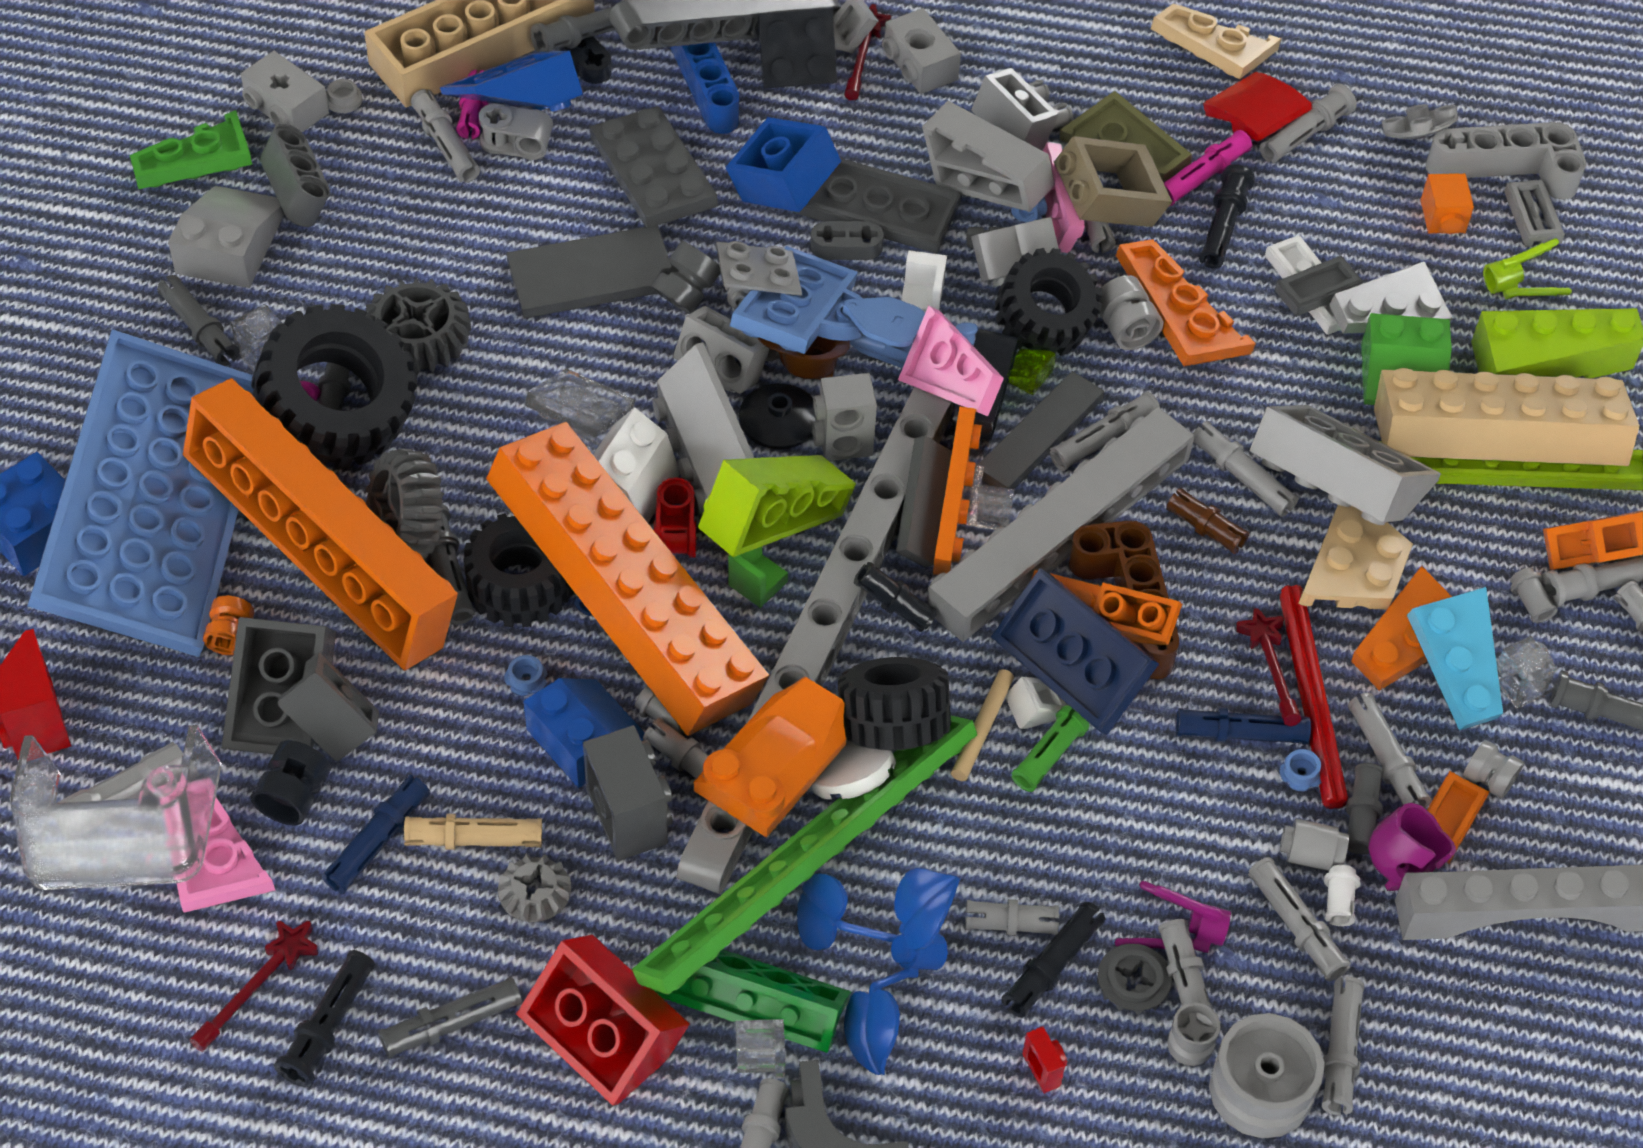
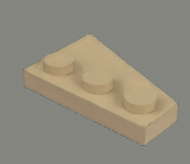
M1174 3L1156 15L1151 26V30L1162 35L1166 40L1178 44L1192 52L1196 57L1208 61L1222 69L1226 74L1238 79L1243 78L1277 52L1281 43V38L1269 35L1267 40L1249 35L1251 28L1239 24L1236 28L1219 25L1214 16Z

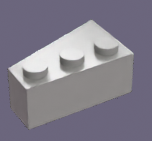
M947 101L922 126L936 185L960 191L963 195L1028 212L1055 186L1049 154L950 101Z

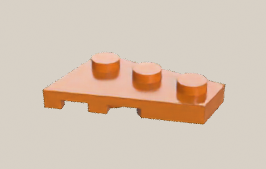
M1421 566L1354 651L1351 662L1379 691L1426 663L1427 659L1407 614L1413 608L1452 596Z

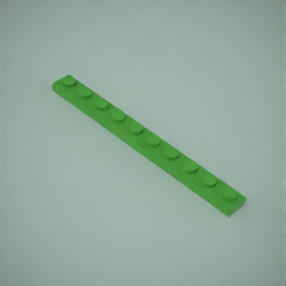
M951 716L950 730L939 740L916 748L896 750L893 753L896 761L895 767L888 769L890 776L882 785L855 798L842 799V797H839L633 967L632 971L637 983L667 995L682 987L686 980L698 969L714 960L723 948L739 935L746 933L752 924L767 911L778 906L785 896L802 882L809 880L817 869L833 856L841 853L845 846L861 832L871 828L875 821L886 811L902 802L905 795L922 781L929 779L934 774V771L948 759L959 754L963 747L977 736L973 720Z

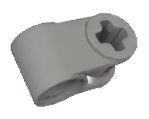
M502 104L486 105L479 112V123L483 127V131L480 134V146L483 150L491 154L510 155L528 160H538L545 156L553 128V120L547 113L537 109L529 110ZM497 114L500 115V120L498 121V123H497ZM494 135H495V143L492 142V138L494 137Z

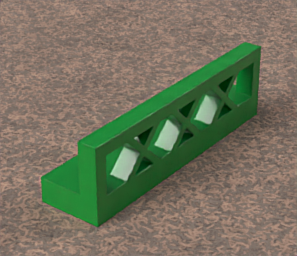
M724 949L719 952L714 960L704 964L691 975L682 987L672 991L669 995L654 990L663 999L826 1053L832 1047L839 1017L848 1005L851 994L849 990Z

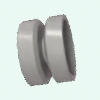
M1266 1013L1249 1015L1236 1022L1222 1038L1218 1055L1212 1068L1209 1090L1213 1106L1226 1123L1242 1134L1263 1139L1281 1137L1295 1130L1309 1114L1322 1083L1325 1064L1319 1044L1308 1029L1288 1017Z

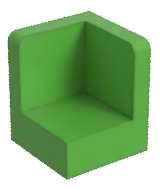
M762 547L735 557L728 556V585L759 608L788 582V572L762 554Z

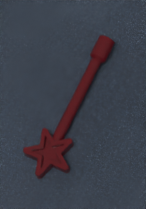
M872 4L869 9L878 22L861 42L852 77L847 81L844 96L851 101L857 100L862 86L860 79L871 35L873 34L875 37L880 38L881 28L885 27V23L891 20L892 17L891 15L878 14L876 4Z
M1255 608L1253 610V620L1238 621L1236 623V632L1250 636L1251 649L1261 644L1280 699L1279 709L1284 724L1295 726L1300 723L1301 716L1295 700L1290 697L1272 645H1281L1282 635L1278 630L1283 627L1284 618L1282 616L1266 618L1258 608Z
M281 920L276 922L279 938L265 945L266 954L273 956L212 1021H206L189 1040L196 1049L201 1052L205 1051L220 1035V1028L285 959L288 969L292 970L300 955L317 956L319 954L317 945L308 940L313 929L310 921L307 920L294 929Z

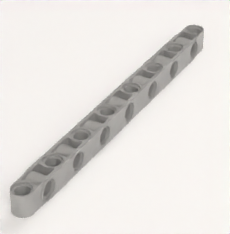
M916 387L912 390L748 721L775 693L786 689L802 677H807L823 687L868 594L862 588L854 585V578L864 564L867 565V562H872L875 567L880 569L898 531V525L902 518L901 514L903 512L914 439L927 436L940 443L952 416L953 402ZM708 801L681 856L677 869V879L721 894L751 837L753 829ZM726 828L730 829L731 831L728 833H719L716 830Z

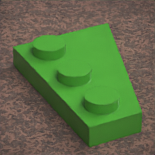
M234 110L225 114V121L213 127H209L207 123L194 127L195 134L182 140L169 138L131 154L130 159L138 189L159 187L170 182L197 179L203 175L221 171H234L240 167L252 165L250 151L237 111Z

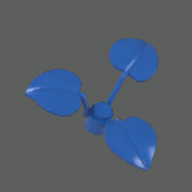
M914 868L903 876L898 885L894 901L895 914L902 922L899 927L901 935L858 926L841 920L847 907L848 896L843 885L835 877L827 874H814L803 884V893L800 895L798 902L797 926L799 935L807 947L816 951L828 949L835 941L838 928L842 931L892 942V958L904 968L900 972L873 982L870 985L869 993L866 991L854 992L845 1011L844 1032L847 1044L856 1060L873 1074L885 1075L886 1062L894 1047L900 1023L899 1007L895 998L887 990L881 989L906 978H917L919 969L939 970L945 964L948 948L945 938L939 934V931L954 899L960 881L958 876L926 868Z

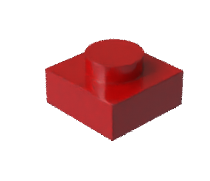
M1044 1026L1026 1033L1022 1055L1043 1093L1061 1087L1065 1066H1067V1058L1061 1044L1056 1039L1051 1041Z

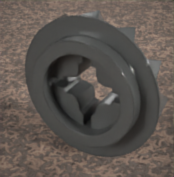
M1124 944L1113 948L1102 958L1098 968L1097 984L1100 985L1103 999H1109L1116 1005L1118 1011L1127 1009L1135 1011L1139 1015L1144 1010L1151 1008L1156 1010L1165 998H1168L1172 985V976L1168 977L1166 970L1168 964L1158 952L1140 944ZM1139 967L1142 968L1140 974L1142 975V984H1137L1134 989L1128 991L1126 977H1131L1134 972H1137Z

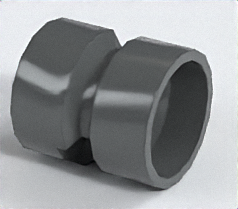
M681 240L669 258L671 267L662 268L650 287L674 306L691 314L704 299L702 289L711 288L721 271L720 265L713 259Z

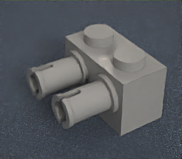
M1013 68L985 75L971 109L976 116L1040 150L1044 149L1052 130L1065 127L1073 121L1072 109L1070 107L1066 108V103H1059L1052 107L1047 103L1050 93L1048 85L1043 84V80L1038 79L1032 83H1027Z

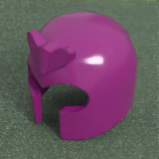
M1415 803L1403 804L1378 823L1369 839L1371 861L1377 871L1389 880L1385 884L1387 891L1399 890L1405 873L1433 872L1436 868L1440 869L1456 852L1454 842L1441 829L1435 817L1424 807Z

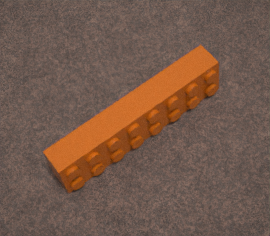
M233 378L191 397L183 456L404 671L443 649L458 596L450 582L438 575L417 551L412 550L395 533L389 524L384 523L367 507L362 498L353 494L332 470L327 469L310 452L305 444L300 443L283 427L278 418L267 412L256 401L255 397L249 391L244 390Z
M563 422L500 447L486 480L684 733L689 736L751 705L768 679V672L567 422Z

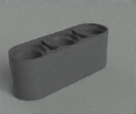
M275 125L260 156L261 164L285 216L298 226L311 227L316 223L330 195V188L304 134L292 125Z

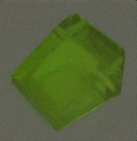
M1020 349L1016 354L1009 383L1034 395L1053 372L1056 353L1045 350Z

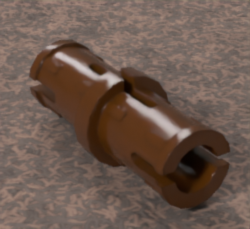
M1183 488L1177 489L1176 493L1179 496L1175 493L1171 496L1166 510L1195 527V533L1200 536L1207 535L1230 550L1231 553H1238V547L1242 548L1249 537V532L1221 515V510L1216 506H1207Z

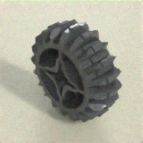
M417 277L410 284H405L400 279L398 287L393 288L386 285L384 294H374L372 303L366 305V317L373 321L380 318L388 324L386 330L391 335L397 333L404 341L402 351H409L415 363L412 370L417 375L420 369L426 368L434 373L438 364L448 367L450 358L460 359L462 348L467 347L471 331L469 310L466 303L462 302L458 291L451 292L447 283L437 287L433 278L426 284L421 283Z
M398 449L384 452L380 459L375 461L374 470L370 471V484L366 487L368 494L365 503L384 523L389 524L412 550L417 551L426 560L428 554L433 553L435 542H438L440 539L439 528L443 526L441 517L442 511L445 509L442 506L444 493L440 489L442 479L436 475V464L431 462L429 455L423 454L421 451Z

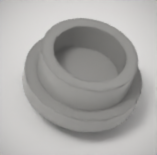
M337 79L331 82L326 91L328 108L333 112L349 113L359 108L362 104L361 90L349 79Z

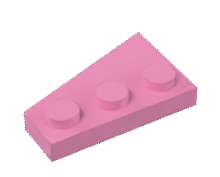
M928 305L898 380L960 406L974 408L976 412L989 416L1004 378L938 309Z

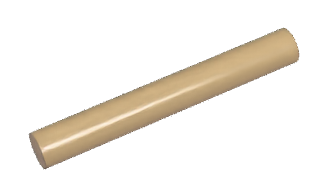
M1001 669L998 671L974 722L977 736L963 747L952 768L951 775L956 780L966 781L1014 680V675L1008 670Z

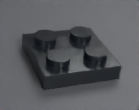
M832 7L757 13L762 85L764 89L837 83Z

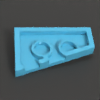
M1484 587L1413 608L1407 614V617L1459 731L1495 720L1501 716L1503 708L1487 588Z

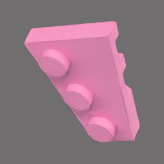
M204 778L159 789L183 913L275 891L272 879L262 869L245 839L243 840L231 823L229 815Z

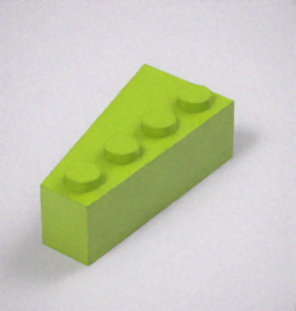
M1637 308L1481 311L1471 344L1478 372H1490L1496 375L1527 373L1544 377L1569 375L1575 378L1584 376L1585 378L1592 379L1634 368L1643 347V326Z
M822 455L724 459L711 494L704 502V512L698 528L729 555L735 557L843 516L856 483Z

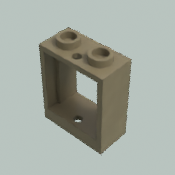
M1073 136L1054 161L1079 220L1153 227L1172 203L1146 145ZM1096 171L1116 173L1124 190L1104 188Z

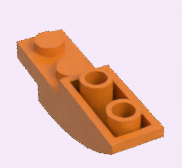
M1643 510L1544 528L1543 533L1550 570L1572 567L1582 563H1600L1643 555Z
M1034 570V573H1033L1032 578L1034 577V575L1037 573L1038 570ZM1051 574L1132 642L1169 645L1183 605L1180 601L1107 583H1102L1100 586Z

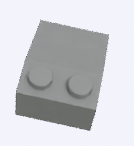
M216 185L182 213L168 241L175 274L250 288L284 216L277 197Z

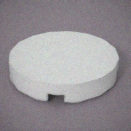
M846 740V746L812 784L813 793L828 800L832 799L830 794H841L842 799H851L874 790L882 785L890 776L888 769L895 767L896 761L892 750L871 749L853 744L852 741Z

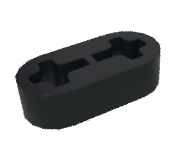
M594 36L581 40V43L575 48L570 49L566 46L559 48V51H570L577 75L585 82L599 84L610 78L612 73L611 56Z

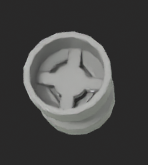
M1485 739L1470 759L1464 770L1463 777L1473 783L1481 782L1488 786L1491 794L1502 800L1514 784L1525 762L1514 755H1503L1499 752L1497 745Z
M1195 1002L1185 1004L1177 1010L1167 1042L1169 1052L1176 1061L1188 1066H1197L1204 1064L1210 1059L1220 1033V1020L1216 1012L1203 1003Z

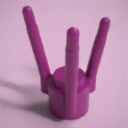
M1146 881L1139 883V887L1142 890L1191 911L1187 927L1189 933L1195 934L1194 939H1191L1194 950L1208 953L1210 944L1223 945L1230 924L1231 911L1200 903L1161 885L1156 886ZM1117 938L1114 942L1115 946L1140 944L1149 948L1165 949L1162 938Z

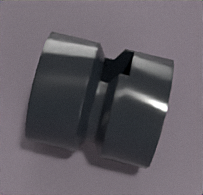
M286 740L280 742L267 765L268 771L264 772L250 799L256 809L266 817L285 825L296 826L302 824L315 801L314 794L319 793L331 771V765L323 754L311 746L298 741Z

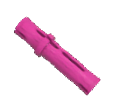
M1237 130L1219 145L1212 144L1206 148L1203 156L1165 181L1164 185L1172 200L1170 206L1174 205L1176 201L1199 187L1216 173L1222 174L1226 166L1231 165L1233 161L1251 151L1253 145L1248 134L1242 130Z

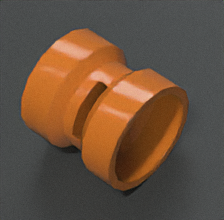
M226 595L215 598L209 612L212 622L207 624L203 635L205 646L213 652L222 655H234L239 617L253 618L255 613L254 607L248 601L236 596Z

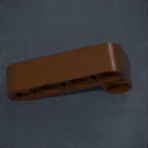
M1120 521L1085 525L1076 530L1072 540L1069 567L1077 577L1089 580L1114 577L1116 586L1169 599L1152 533L1146 525L1138 521ZM1176 625L1169 645L1133 642L1159 663L1149 677L1150 679H1162L1171 674L1179 647V635Z

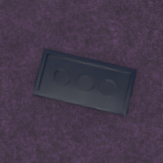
M1039 568L991 636L992 639L1092 726L1106 735L1109 734L1159 665L1140 647L1042 568Z

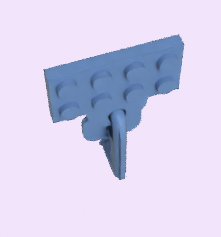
M786 246L784 249L793 251L802 295L750 290L732 314L730 327L743 331L747 336L763 338L779 344L787 351L805 354L817 336L830 340H850V344L860 353L903 368L925 312L915 305L893 297L862 298L851 291L856 282L857 271ZM960 323L955 327L974 346L975 333L978 331L977 325L973 323Z

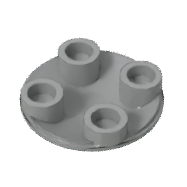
M1427 104L1412 106L1406 109L1407 116L1385 119L1382 121L1384 135L1392 138L1421 139L1429 137L1436 132L1448 128L1458 120L1456 105H1445L1429 111Z

